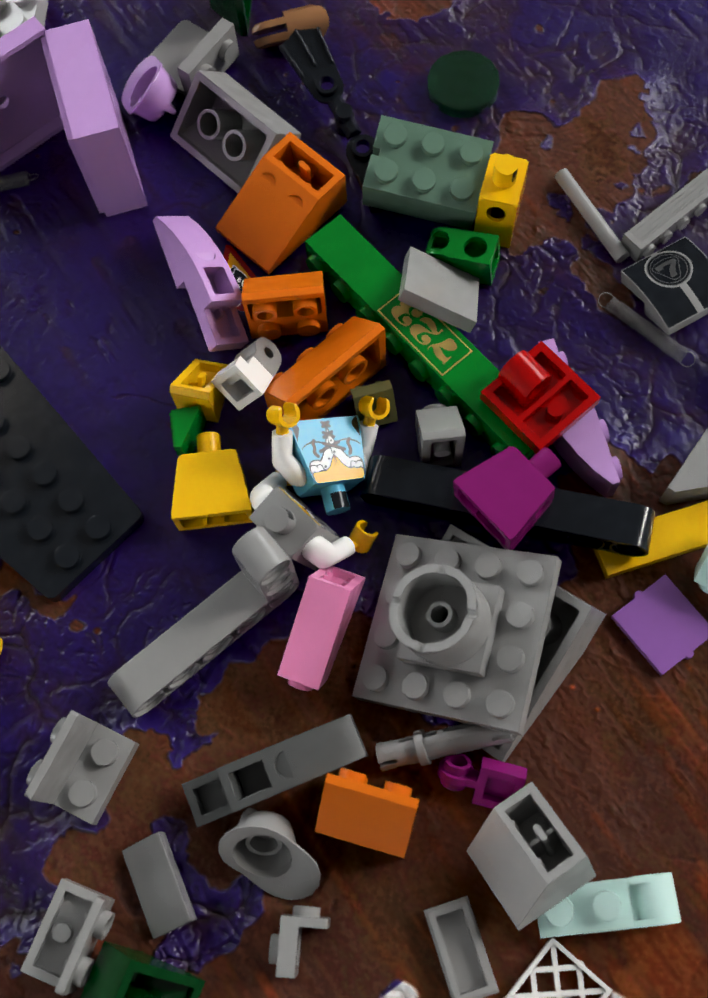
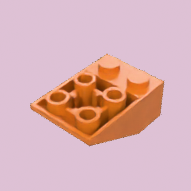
M289 132L262 157L215 229L267 274H270L347 202L345 174L293 133Z

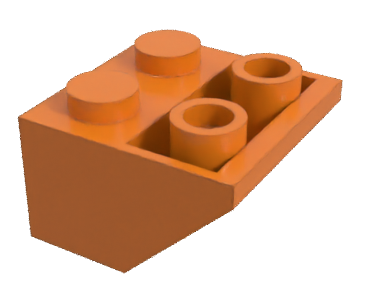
M323 271L244 278L241 297L252 339L265 337L269 340H275L280 336L294 334L314 336L319 332L329 331Z
M340 768L338 776L327 773L314 832L404 859L420 800L411 797L412 788L390 781H385L383 789L367 784V775L345 768Z

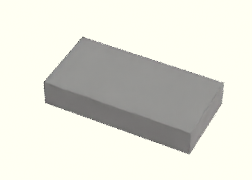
M466 895L423 910L451 998H484L498 993L499 989L468 896Z

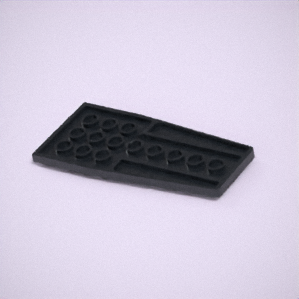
M0 346V558L52 602H58L143 524L144 515Z

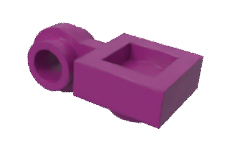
M460 753L445 756V758L441 759L437 774L440 778V783L445 788L452 791H461L465 787L473 788L472 804L493 809L525 786L527 768L483 757L480 769L477 771L474 770L470 758Z

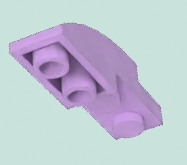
M156 216L152 221L177 289H187L209 352L243 348L249 340L236 307L242 301L241 291L219 248L204 229L189 216Z
M554 338L542 341L568 365L565 353L563 351L558 352ZM594 407L553 443V446L569 467L585 483L603 497L613 496L620 484V480H622L623 474L619 459L616 456H611L607 444L610 439L607 424L604 419L599 420Z

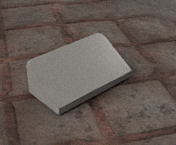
M158 831L122 851L153 940L197 920L165 832Z

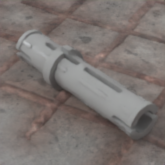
M464 723L436 731L425 732L424 729L413 731L414 735L393 741L376 743L375 747L377 761L383 772L409 764L420 763L421 766L430 765L432 763L431 760L440 757L465 753L493 745L513 742V734Z

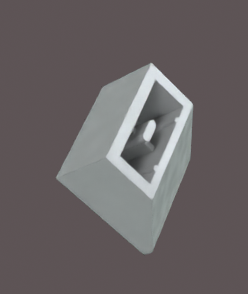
M532 781L493 808L467 849L470 858L518 931L596 877L588 856Z

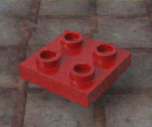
M542 341L529 352L522 350L515 354L503 366L498 378L483 389L480 394V399L535 454L542 448H548L591 411L601 399L583 379Z

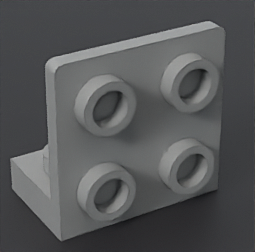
M71 710L67 718L62 717L55 725L50 736L52 745L44 759H39L31 768L26 779V784L29 786L24 796L32 801L54 804L91 825H97L140 744Z

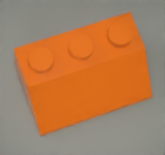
M356 316L351 317L344 324H336L327 333L325 340L315 348L310 347L304 350L297 358L296 363L286 372L275 374L264 392L267 407L269 408L272 405L280 406L283 417V404L290 402L299 407V420L324 418L351 395L350 389H354L355 386H362L386 366L385 328L380 323Z

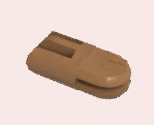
M305 5L282 11V17L255 24L251 33L252 35H262L283 29L285 32L262 37L255 40L254 44L259 49L282 45L295 29L308 30L319 27L324 37L329 26V16L320 5Z

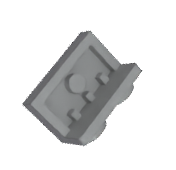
M61 878L20 971L56 987L54 992L61 996L76 992L77 987L83 988L95 964V960L90 958L98 939L101 941L105 939L113 924L115 913L111 912V908L115 899L68 878Z

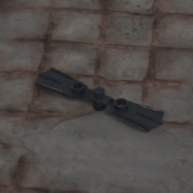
M316 27L308 30L295 29L290 37L279 46V49L313 98L319 103L328 104L335 117L336 132L346 137L347 140L350 139L346 146V156L362 191L370 156L373 154L375 139L372 136L360 134L362 131L355 121L351 105L345 103L341 97L344 91L343 81L320 28ZM325 82L333 84V87L329 90L322 89L320 86ZM359 145H366L369 147V150L366 153H359L356 148ZM368 206L371 213L387 211Z

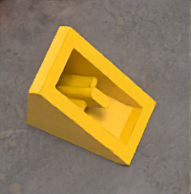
M194 359L170 384L169 393L177 409L200 406L207 421L218 423L225 396L211 381L227 364Z

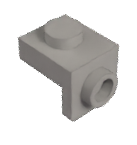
M293 905L292 914L285 913L281 915L279 934H271L269 945V964H276L275 977L295 979L299 974L302 927L328 929L330 927V917L320 916L321 907Z

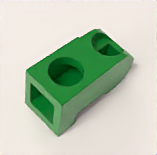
M438 227L432 230L425 253L479 278V284L491 286L500 260L499 235Z

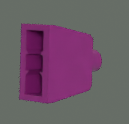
M510 446L457 477L453 481L454 496L504 549L513 550L552 503L555 487L547 478L561 467V463L557 456L547 447L542 448L528 460L516 447Z

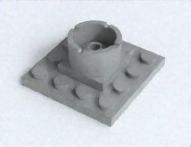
M396 534L352 697L360 701L523 736L562 564L558 556Z

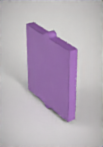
M666 574L643 592L636 591L633 594V600L611 616V619L660 677L683 658L691 659L694 656L693 651L708 639V622Z

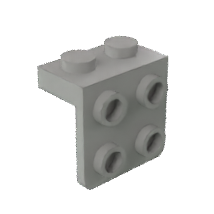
M222 17L210 32L188 20L179 22L149 56H155L162 63V67L176 81L178 85L177 92L186 97L197 70L225 72L240 53L234 24Z

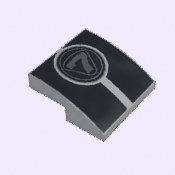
M686 236L621 270V283L644 302V314L667 335L708 314V257Z

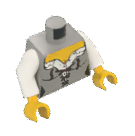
M277 470L262 480L251 491L249 498L255 511L250 515V520L256 526H263L292 560L315 571L318 568L327 569L352 556L355 551L358 553L369 552L379 534L378 532L373 534L365 532L364 530L368 522L359 520L356 522L349 537H340L287 488V486L292 485Z

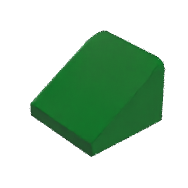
M192 406L171 410L169 415L173 447L178 457L182 454L193 453L197 445L196 436L203 432L206 425V418L200 406Z

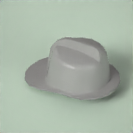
M248 807L242 813L238 825L227 831L219 840L218 853L222 860L274 897L286 900L303 899L312 895L319 887L321 873L317 862L308 852L296 844L295 832L291 823L278 813L257 811Z

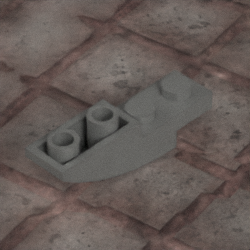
M348 714L219 767L212 772L183 783L182 787L198 828L368 756L353 716Z

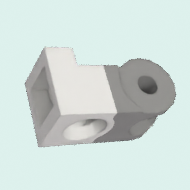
M260 337L239 352L233 362L215 375L211 383L240 411L262 396L282 362L279 349L271 340Z

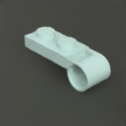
M672 872L587 882L537 918L540 939L682 922Z

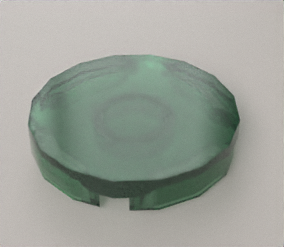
M468 50L453 51L441 56L431 66L427 78L428 97L433 103L434 101L439 106V110L444 114L457 118L474 117L481 114L482 109L488 106L490 108L496 100L500 85L499 73L493 62L480 53Z

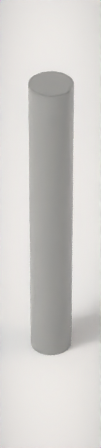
M567 168L561 169L556 173L555 180L615 262L618 264L626 260L630 255Z

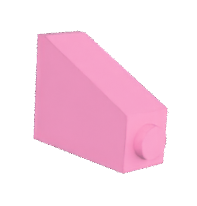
M335 566L327 569H318L308 577L277 674L288 679L290 686L302 691H312V689L319 690L327 681L366 577Z

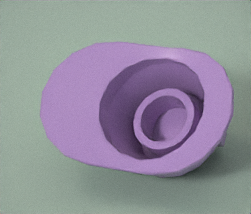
M151 55L138 64L129 77L122 95V104L128 114H136L153 122L160 119L165 112L173 115L176 114L177 111L172 102L178 88L176 81L162 67V63L155 56Z

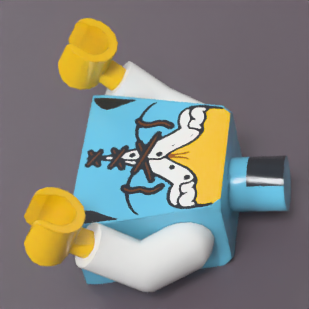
M368 395L362 397L358 403V409L364 416L363 421H359L358 415L299 420L300 410L294 403L285 402L283 404V417L280 406H270L266 411V417L271 424L276 425V429L272 431L273 467L293 486L299 497L321 495L327 515H337L350 510L346 491L351 490L365 479L379 428L375 424L376 419L385 418L390 411V402L387 398L379 397L376 401V408L372 411L374 397Z

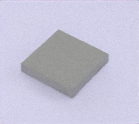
M410 247L404 258L398 300L461 330L471 332L477 323L479 278L414 247Z

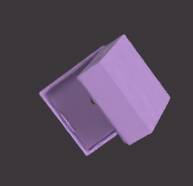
M33 16L0 38V98L6 96V101L0 105V172L64 129L68 144L99 213L105 212L106 216L109 217L148 206L121 109L89 19L46 30Z

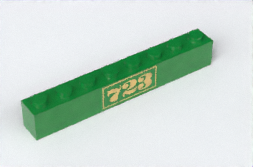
M341 214L305 241L307 259L305 261L310 271H323V277L331 284L330 287L334 295L342 303L348 302L356 310L357 317L380 323L385 328L386 348L393 355L400 354L408 362V368L413 376L420 382L426 381L435 390V395L441 404L446 405V407L457 406L459 414L463 418L462 422L465 428L474 437L478 438L481 436L490 446L493 456L510 446L516 447L528 460L535 455L480 399L481 391L498 378L500 371L455 326L400 302L398 297L402 274Z

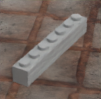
M708 168L623 235L621 243L635 262L643 256L646 258L651 255L659 243L665 244L673 236L674 231L677 229L683 230L694 215L699 217L706 210L708 205Z

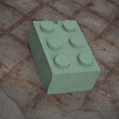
M381 115L373 144V154L370 156L362 186V205L472 231L479 195L494 141Z

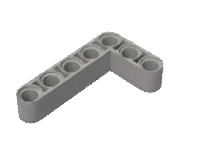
M263 526L251 529L233 546L232 554L241 569L239 573L125 663L109 678L107 682L109 687L133 718H138L153 709L290 597L298 588L300 582L291 558Z

